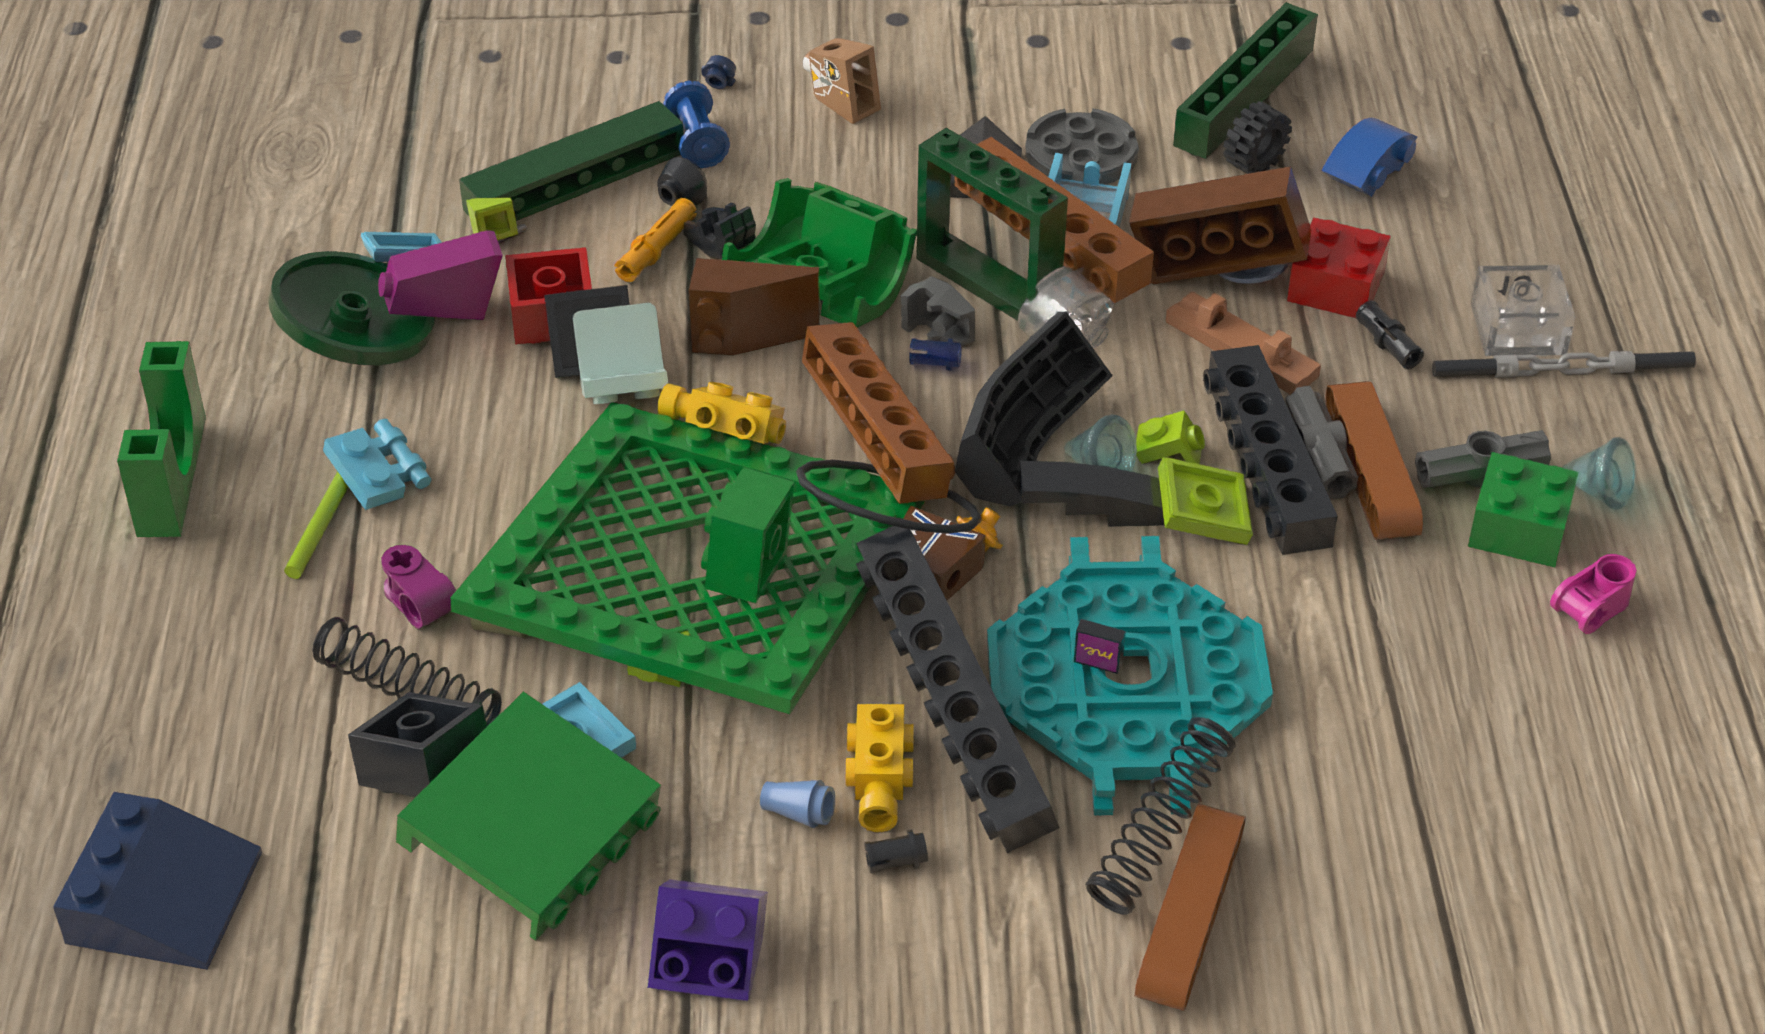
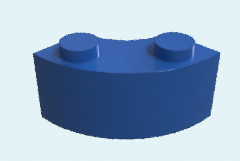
M1377 118L1363 119L1343 136L1321 171L1333 180L1372 197L1376 189H1379L1384 184L1388 174L1393 171H1400L1403 164L1411 160L1416 150L1415 141L1417 136Z

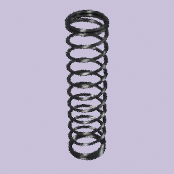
M333 617L327 620L315 636L312 652L317 663L325 665L327 668L337 667V670L342 675L352 674V677L357 682L366 681L367 685L372 689L381 688L382 692L387 696L396 695L397 699L401 698L402 696L399 693L403 692L410 684V692L414 693L419 673L424 666L430 664L431 672L429 678L418 694H423L426 691L425 695H430L435 679L442 671H445L444 685L436 697L442 696V698H446L453 682L460 678L461 686L454 700L463 701L467 691L475 685L476 693L472 703L481 705L491 695L489 707L485 712V718L489 716L486 721L487 726L500 714L502 700L498 690L488 688L480 693L478 681H472L465 687V678L462 674H457L450 679V672L447 667H442L435 672V665L432 660H427L420 665V658L417 653H411L405 658V650L402 646H397L390 651V642L387 639H382L375 644L373 632H367L361 636L358 625L348 628L347 622L340 617ZM340 623L342 630L339 642L334 651L325 658L324 647L326 639L334 625ZM356 629L357 638L352 650L346 658L339 662V656L346 646L349 632ZM367 636H370L372 638L370 650L362 663L354 669V659L358 647ZM385 643L387 648L385 656L379 667L369 676L371 658L379 645ZM400 650L401 659L393 675L383 683L384 672L389 659L395 651ZM415 657L416 665L407 683L399 689V679L402 670L409 659ZM350 659V671L343 670L340 666ZM365 665V678H360L355 672ZM380 672V685H375L370 679ZM396 677L395 692H390L385 686Z
M1204 717L1191 718L1187 724L1188 731L1180 735L1181 746L1173 747L1170 750L1172 761L1163 762L1160 766L1162 776L1155 777L1150 781L1152 792L1144 793L1141 796L1142 807L1131 811L1132 823L1124 824L1121 827L1123 839L1112 841V855L1103 856L1100 859L1102 870L1093 872L1088 878V881L1085 883L1088 893L1105 908L1127 915L1132 913V910L1135 908L1131 896H1143L1136 884L1119 874L1107 871L1105 867L1107 859H1116L1126 871L1140 880L1147 882L1153 880L1151 873L1139 863L1117 855L1115 851L1117 843H1125L1138 857L1152 865L1159 866L1163 864L1161 857L1149 847L1127 839L1125 830L1128 827H1135L1145 839L1161 849L1171 850L1173 848L1170 840L1151 827L1138 824L1135 820L1137 812L1144 811L1158 826L1172 834L1182 833L1181 826L1174 819L1160 811L1147 808L1145 804L1146 797L1155 796L1167 810L1181 818L1189 819L1192 817L1190 809L1185 804L1169 795L1157 792L1155 783L1159 780H1164L1177 795L1192 803L1202 802L1200 794L1190 785L1178 779L1166 777L1165 767L1167 765H1174L1186 779L1195 785L1204 788L1212 786L1206 774L1189 764L1176 761L1174 753L1179 749H1183L1189 758L1202 768L1215 773L1221 771L1220 764L1215 758L1200 749L1186 746L1184 743L1185 736L1190 734L1198 744L1220 757L1231 756V753L1236 748L1232 735L1218 723ZM1194 724L1214 731L1227 742L1229 747L1218 738L1208 733L1197 731ZM1190 751L1198 753L1203 757L1207 758L1217 768H1212L1204 764L1203 762L1198 760ZM1181 767L1187 768L1195 772L1196 774L1201 776L1207 782V784L1197 781L1189 774H1187ZM1171 782L1186 788L1191 793H1193L1198 799H1194L1192 797L1187 796L1179 789H1177ZM1162 798L1177 804L1187 814H1183L1175 810L1170 805H1168ZM1153 814L1164 818L1178 830L1172 829L1160 822ZM1143 830H1146L1156 835L1157 837L1162 839L1167 845L1157 842ZM1134 846L1148 852L1157 861L1148 858L1140 851H1138ZM1124 862H1126V863H1128V864H1130V865H1132V866L1138 868V869H1139L1140 871H1142L1147 877H1145V876H1143V875L1137 873L1136 871H1134L1133 869H1131V868H1130L1127 864H1125ZM1099 874H1101V875H1106V876L1108 877V879L1103 878V877H1099V876H1097V875H1099ZM1116 879L1126 883L1127 885L1132 887L1137 893L1127 889L1125 886L1120 884ZM1098 886L1115 894L1126 906L1110 900Z

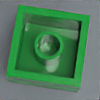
M1492 452L1475 509L1468 547L1555 568L1579 472Z
M743 467L735 481L726 484L721 502L717 507L712 506L709 509L705 520L704 531L710 534L709 543L705 547L701 560V568L706 570L705 589L757 603L787 553L795 481Z

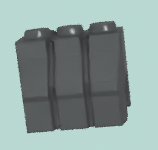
M930 276L924 281L908 286V289L901 295V317H903L901 319V328L905 331L911 332L918 325H927L931 328L927 334V341L930 343L945 341L957 346H963L975 341V309L949 283Z

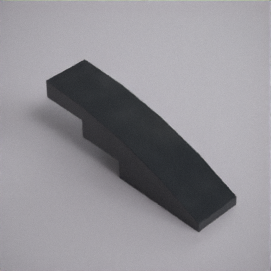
M1020 461L1019 474L1022 504L1064 503L1065 515L1106 514L1108 527L1165 526L1160 482L1157 477L1113 467L1081 463Z

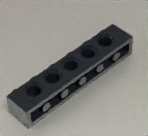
M1255 345L1211 351L1209 369H1205L1203 372L1204 387L1207 394H1212L1214 397L1218 420L1225 422L1230 448L1238 452L1241 473L1244 474V479L1249 478L1251 482L1255 506L1262 508L1265 514L1268 536L1275 538L1282 555L1333 548L1338 518L1337 513L1260 346Z

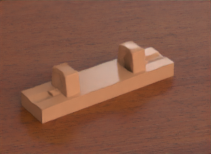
M1192 291L1180 302L1167 309L1166 323L1214 351L1259 345L1278 388L1290 395L1296 388L1309 386L1320 376L1321 364L1291 348L1292 337L1281 330H1277L1273 336L1268 335L1228 312L1227 300L1216 293L1205 299Z

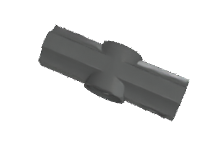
M1311 386L1298 387L1291 395L1285 397V403L1330 499L1345 498L1351 490L1357 488L1358 476L1347 454V438L1344 426L1339 420L1332 421L1319 392L1313 391Z
M1543 430L1501 437L1491 431H1476L1468 436L1466 444L1417 452L1415 458L1417 479L1423 488L1463 481L1471 486L1482 488L1492 452L1549 465L1551 460L1549 440Z

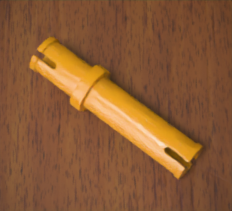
M686 198L678 199L647 233L637 236L632 241L630 250L614 265V267H617L615 272L618 277L623 281L633 282L648 265H654L660 259L662 250L683 230L684 222L695 219L697 213H694L697 210L695 205Z

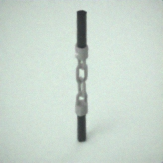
M1611 351L1609 357H1597L1593 353L1583 352L1567 353L1561 356L1560 359H1539V357L1532 354L1495 355L1494 358L1434 360L1432 363V373L1434 377L1495 375V378L1533 376L1539 371L1560 370V372L1567 375L1590 374L1596 369L1609 368L1612 374L1643 369L1694 368L1696 356L1693 351L1659 353ZM1587 359L1586 365L1589 368L1568 369L1570 362L1567 360ZM1519 361H1530L1529 367L1532 370H1519Z

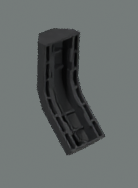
M1058 311L993 372L976 396L960 442L955 473L976 499L1009 507L1021 502L1020 461H1037L1039 452L1051 435L1113 376L1067 311Z

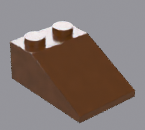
M696 258L689 286L692 353L733 356L805 339L807 326L820 325L819 267Z

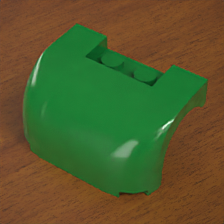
M785 178L775 181L770 210L765 224L756 239L742 250H737L733 243L727 242L724 244L722 260L819 267L820 301H823L820 315L838 323L853 322L859 328L883 315L897 298L912 260L918 229H910L907 226V217L816 181L813 188L791 185L792 180Z

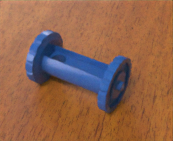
M685 81L676 84L666 93L663 104L683 122L685 134L681 137L679 143L682 158L692 160L700 168L715 166L727 156L730 141L726 131L721 126L709 121L708 114H710L713 106L711 92L707 86L698 81Z

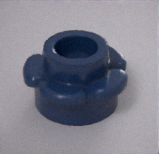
M711 56L706 65H703L701 68V74L705 77L706 83L715 89L733 86L736 82L734 78L736 65L725 56Z

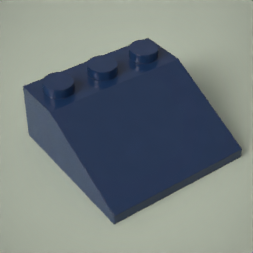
M113 792L53 906L64 942L67 945L208 970L262 855V849L250 841L160 799Z

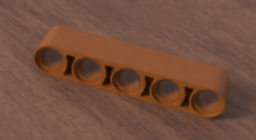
M1363 381L1328 385L1325 395L1326 408L1332 421L1339 420L1344 426L1347 438V454L1358 476L1357 488L1355 490L1374 539L1384 540L1421 535L1423 529L1421 505L1372 382Z
M1200 803L1197 804L1141 964L1134 997L1185 1011L1240 846L1246 816Z

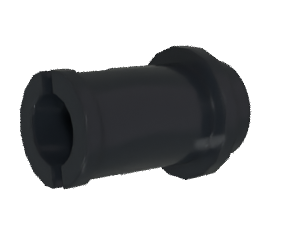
M907 830L906 836L864 842L870 873L906 865H913V868L917 869L920 866L919 863L928 862V852L923 832L914 834L913 830Z

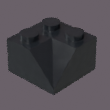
M413 692L406 693L348 734L358 785L378 789L383 793H398L416 797L487 727L483 705Z

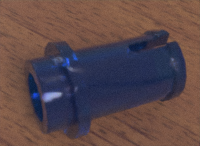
M949 338L948 342L911 339L910 349L927 351V353L909 352L910 365L946 366L947 371H951L952 367H960L962 343L954 342V338Z

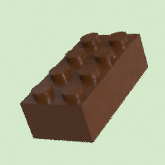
M1291 166L1136 193L1129 220L1134 238L1154 252L1151 276L1152 285L1307 260L1312 231Z

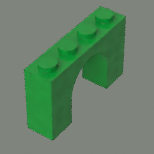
M146 342L139 374L148 407L150 429L124 430L117 463L136 537H181L206 415L190 342Z

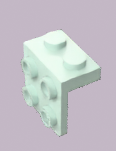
M640 303L581 310L574 314L573 324L581 387L585 398L593 397V404H604L618 401V394L634 392L635 399L660 396L659 389L664 388L668 384L667 371L663 368L657 311L653 304Z

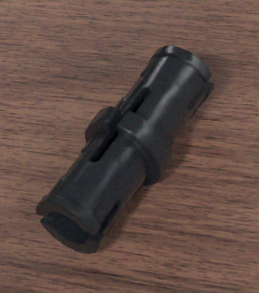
M1367 301L1359 307L1356 312V319L1374 336V342L1380 349H1387L1404 369H1412L1422 361L1424 351L1405 333V326L1400 321L1391 319L1375 301ZM1385 328L1396 339V341H1394L1383 329Z

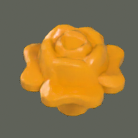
M986 507L980 515L982 521L972 529L985 535V552L990 547L995 549L1003 547L997 538V531L994 528L1001 516L991 508ZM957 516L956 521L958 524L968 523L972 517L963 518Z

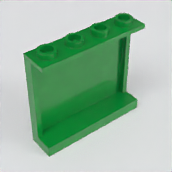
M523 691L397 815L396 843L410 853L421 843L532 920L530 937L536 941L548 927L555 929L563 922L570 910V904L579 894L586 896L592 891L601 876V870L610 861L617 863L625 855L631 844V838L640 829L647 831L653 825L661 811V807L658 806L661 784Z

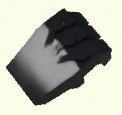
M732 202L725 205V208L710 207L701 211L702 218L697 220L696 223L689 220L684 222V236L705 254L716 257V259H722L725 243H733L737 250L756 239V222L749 206L737 211L735 203Z

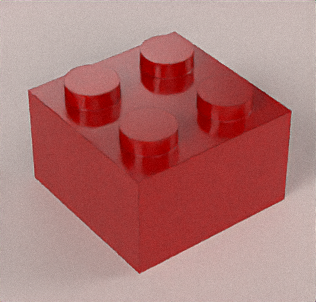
M1313 217L1310 224L1312 231L1307 260L1292 263L1287 301L1356 318V312L1359 307L1367 301H1373L1385 274L1391 236L1371 229H1361L1340 224L1333 220Z
M586 247L505 255L515 345L550 341L544 299L545 294L592 289Z

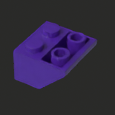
M671 879L661 884L658 888L647 988L748 1001L763 942L768 892Z

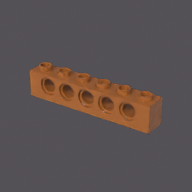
M993 137L976 144L1068 197L1064 266L1067 270L1076 274L1114 303L1151 284L1154 255L1151 249ZM955 177V187L962 193L975 200L988 212L1009 225L1014 231L1020 233L1026 239H1030L1031 220ZM1048 198V203H1052L1053 200Z
M853 322L807 326L802 363L899 504L947 498L950 480L955 475L954 460L938 441L934 431L930 430L920 416L918 409L912 405L904 394L900 384L896 383L888 372L884 362L875 354L868 340L862 336Z

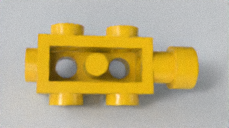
M709 382L707 387L692 389L691 394L687 393L684 387L668 383L662 389L659 397V415L669 416L673 420H678L682 417L686 419L685 422L697 425L700 428H709L734 435L740 439H748L763 444L769 442L780 444L786 431V420L783 419L785 407L772 404L773 398L764 394L748 392L747 397L733 394L734 387L724 383Z
M857 704V722L847 723V752H855V758H846V787H855V800H860L859 823L861 826L872 832H885L891 830L897 824V800H903V787H913V758H904V752H914V724H905L904 704Z

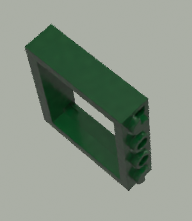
M944 128L918 145V231L916 259L1035 331L1058 311H1061L1068 197L952 130ZM951 174L1031 220L1027 279L949 233ZM1048 198L1053 200V202L1049 204Z

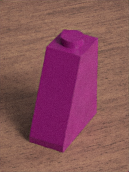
M486 230L390 256L387 271L380 274L378 283L379 295L385 298L389 314L484 320L503 257L495 232Z

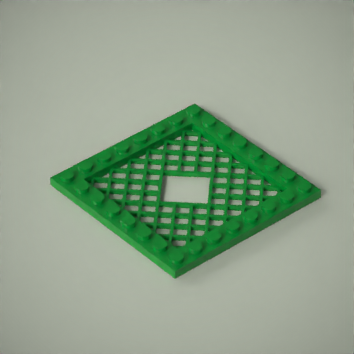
M611 402L451 596V612L791 714L871 588L866 587L856 566V563L863 560L856 543L891 527V525L882 524L848 513L852 521L834 525L828 516L845 513V511L833 505L822 507L818 501L826 502L818 499L803 488L799 483L796 473L799 467L809 461L825 459L802 455L782 447H773L748 439H740L727 433L709 428H700L697 425L676 419L673 420L666 415H658L633 408L626 404ZM650 457L653 462L652 465L634 468L630 460ZM660 457L670 459V461L663 462ZM621 463L625 471L613 473ZM688 467L692 476L673 479L669 471ZM743 467L795 481L792 504L807 501L812 508L793 513L791 510L790 526L795 534L788 536L787 547L802 543L807 552L789 557L787 554L785 555L777 570L785 569L790 578L769 582L761 596L767 595L772 605L755 609L751 608L748 601L720 594L710 597L705 589L706 576L669 585L642 539L705 524L708 512L695 515L691 506L710 502L712 506L717 507L724 488L713 491L709 482L728 479L729 482L733 483ZM699 468L709 470L710 472L702 473ZM822 468L812 469L805 474L807 480L823 492L851 505L886 516L904 519L910 506L921 509L925 502L917 501L899 504L881 476L861 469ZM660 474L664 482L645 486L640 478ZM631 480L635 488L615 492L611 484ZM699 485L704 492L684 497L680 489ZM602 487L606 495L594 497ZM670 491L674 500L655 504L650 495ZM642 498L646 505L626 510L622 502ZM612 504L616 510V513L596 517L592 508ZM681 509L685 517L666 522L661 513ZM583 511L587 519L575 521ZM652 515L656 522L654 525L636 528L632 520ZM819 519L824 526L805 531L800 523ZM623 522L627 531L606 535L602 526ZM593 529L597 536L596 538L577 542L572 533ZM848 533L845 539L840 534ZM563 536L567 544L554 547ZM831 537L836 545L817 550L812 541ZM633 540L637 549L617 554L613 547L614 544ZM603 547L608 555L586 560L583 552ZM573 554L578 562L556 567L552 559ZM832 558L827 565L824 559ZM644 559L648 566L645 569L627 572L623 563ZM543 561L547 570L533 573ZM814 562L819 571L799 575L794 566ZM614 566L618 575L597 580L593 570ZM584 573L588 581L585 583L567 587L562 577ZM655 578L659 585L657 588L638 592L634 582ZM553 580L557 589L541 592L534 590L532 584ZM815 583L811 591H809L806 585ZM624 585L629 593L608 599L603 590ZM797 588L802 596L801 598L782 602L776 592ZM696 590L700 597L699 600L680 604L675 594ZM594 592L598 601L581 604L575 602L573 597ZM665 597L670 607L649 611L645 602ZM737 602L742 612L721 616L717 607ZM635 604L640 614L624 617L616 614L614 609ZM707 609L712 619L691 624L686 614ZM797 610V612L792 618L789 612ZM779 614L784 624L766 629L763 628L759 619ZM677 617L682 626L665 629L658 627L655 621ZM749 622L754 630L753 632L733 636L728 626ZM719 629L724 639L708 642L701 640L698 634ZM688 631L690 636L681 634V632ZM780 637L774 645L771 639ZM761 642L766 652L752 655L743 652L740 646Z

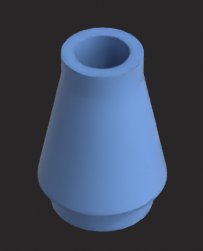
M822 780L779 783L767 781L761 790L760 806L762 810L775 812L815 828L818 824L827 825L830 822L835 808V791L833 787L825 786Z

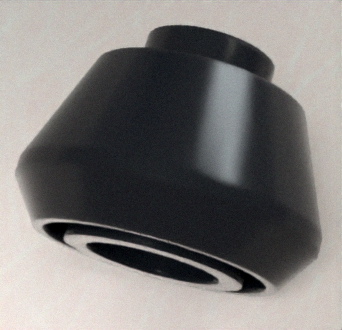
M674 157L670 159L657 181L658 194L661 200L670 206L680 198H686L694 205H699L705 200L708 184L704 172L695 162L686 158Z

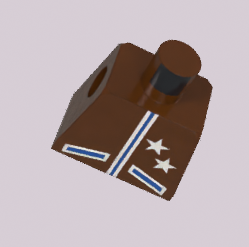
M910 506L904 517L905 520L920 523L956 524L914 506ZM911 530L947 601L984 567V534L974 530L950 534Z

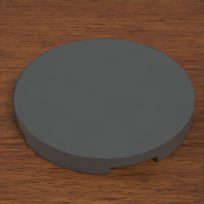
M1092 108L1091 113H1066L1065 109H1060L1040 117L1030 126L1025 143V154L1029 164L1046 176H1049L1055 153L1063 154L1061 179L1082 182L1086 163L1090 161L1097 162L1100 165L1099 184L1105 185L1120 179L1124 163H1132L1131 170L1134 168L1138 160L1139 146L1135 137V130L1126 121L1112 113Z

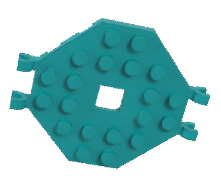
M1141 536L1142 555H1139V561L1090 562L1088 537H1070L1071 556H1069L1068 560L1069 565L1060 572V578L1048 588L1041 586L1018 604V611L1004 622L999 619L987 629L989 683L1008 722L1092 780L1094 816L1113 815L1114 780H1151L1162 776L1160 766L1163 762L1172 761L1170 750L1173 747L1181 746L1180 735L1188 731L1187 724L1191 718H1208L1224 727L1235 738L1271 707L1273 689L1262 625L1248 616L1242 620L1225 609V601L1198 584L1191 587L1175 577L1176 570L1161 560L1159 536ZM1083 619L1126 631L1124 656H1148L1151 679L1140 684H1120L1108 679L1104 670L1074 662L1076 629L1080 620ZM1194 724L1197 731L1208 733L1227 745V742L1214 731ZM1190 734L1185 736L1184 743L1186 746L1200 749L1212 757L1216 755L1198 744ZM1179 749L1174 753L1176 761L1189 764L1197 769L1201 768V766L1189 758L1183 749ZM1190 751L1198 760H1200L1204 764L1209 761L1202 755ZM1167 765L1165 767L1166 777L1178 779L1193 788L1192 782L1186 779L1174 765ZM1181 767L1190 776H1192L1195 773L1187 768ZM1171 782L1181 792H1183L1187 796H1192L1193 793H1191L1189 790L1176 783ZM1169 787V796L1179 800L1191 809L1190 801L1177 795ZM1169 801V804L1172 808L1183 814H1187L1177 804Z

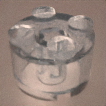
M1062 267L1044 277L1035 287L1040 293L1032 303L1026 298L1020 309L1018 326L1029 338L1058 311H1067L1090 345L1096 348L1105 341L1109 334V330L1105 326L1110 318L1114 302L1080 272L1073 271L1070 267Z

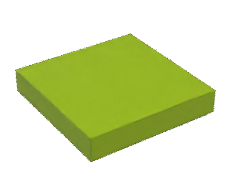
M1163 457L1158 466L1165 528L1248 545L1253 532L1244 474Z

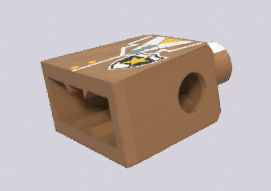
M836 38L812 49L805 55L803 67L811 73L813 91L817 100L852 124L881 110L874 46Z

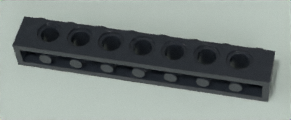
M891 526L856 543L863 558L862 561L856 563V566L866 587L869 588L876 585L880 593L872 597L883 622L892 619L896 626V629L889 631L898 653L901 657L909 653L913 660V664L906 667L917 691L920 692L927 689L931 697L930 700L923 703L935 728L944 724L949 734L941 740L953 765L961 761L964 764L967 773L959 776L971 802L981 799L986 809L979 813L978 816L990 841L999 837L1006 852L1009 853L1059 829L1060 827L1052 807L912 531ZM920 611L919 613H917V614H915V615H911V614L914 613V612ZM939 645L935 649L928 650L932 646ZM957 680L952 685L944 686L946 683L950 681ZM976 716L969 722L961 723L967 717ZM994 752L990 758L979 760L984 754ZM1005 790H1014L1010 795L1006 797H997L1001 792Z

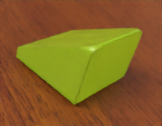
M474 198L466 200L474 234L486 230L494 231L497 241L518 235L511 198Z

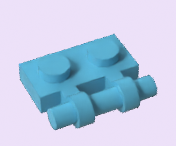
M381 419L374 425V430L379 436L377 438L371 439L364 428L327 438L324 442L323 452L365 510L403 498L406 487L405 482L412 481L418 489H423L431 483V477L425 471L427 468L426 463L419 454L411 452L406 445V436L400 428L393 427L388 419ZM393 455L398 463L390 465L385 456Z

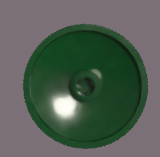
M313 252L287 261L276 271L268 297L272 317L282 331L291 339L314 353L350 364L388 365L415 356L427 345L435 321V317L389 314L385 298L380 297L378 290L380 274L387 271L388 264L375 262L371 257L348 252Z

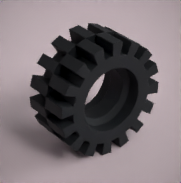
M1258 101L1257 104H1250L1249 110L1244 108L1241 111L1242 117L1240 119L1235 118L1233 124H1235L1234 129H1229L1227 132V136L1230 139L1224 141L1223 146L1226 148L1223 152L1226 161L1247 174L1270 170L1271 164L1275 166L1279 162L1277 159L1278 155L1285 153L1286 149L1283 146L1284 144H1289L1291 137L1287 135L1292 132L1291 120L1288 116L1266 103Z

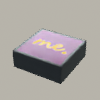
M1081 619L1076 629L1074 662L1118 674L1123 664L1126 631Z

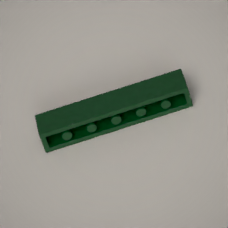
M1285 2L1176 109L1173 146L1189 152L1191 155L1207 159L1228 137V130L1234 129L1235 124H1233V121L1236 117L1239 119L1242 117L1241 111L1244 108L1249 110V105L1252 103L1263 102L1313 51L1318 14Z
M657 101L459 179L463 210L469 216L466 200L474 198H511L516 221L680 156L679 143L684 135L683 122L664 104Z

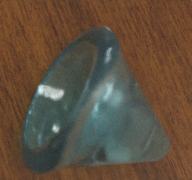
M1110 414L1103 416L1093 426L1066 442L1064 450L1076 463L1132 471L1136 460L1137 444L1134 431L1127 420L1119 415Z
M1614 437L1606 444L1562 466L1564 469L1579 472L1576 487L1604 502L1611 509H1622L1631 499L1636 480V463L1630 444L1622 437Z

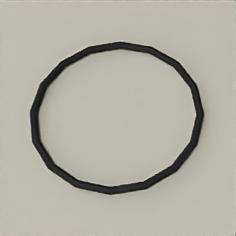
M830 459L809 461L796 470L800 485L818 499L845 512L882 524L915 531L950 534L971 531L982 521L975 505L949 489L947 498L952 499L969 511L972 519L968 523L952 525L920 523L882 515L851 505L823 492L808 481L805 475L812 469L822 468L861 469L866 472L879 474L872 464Z

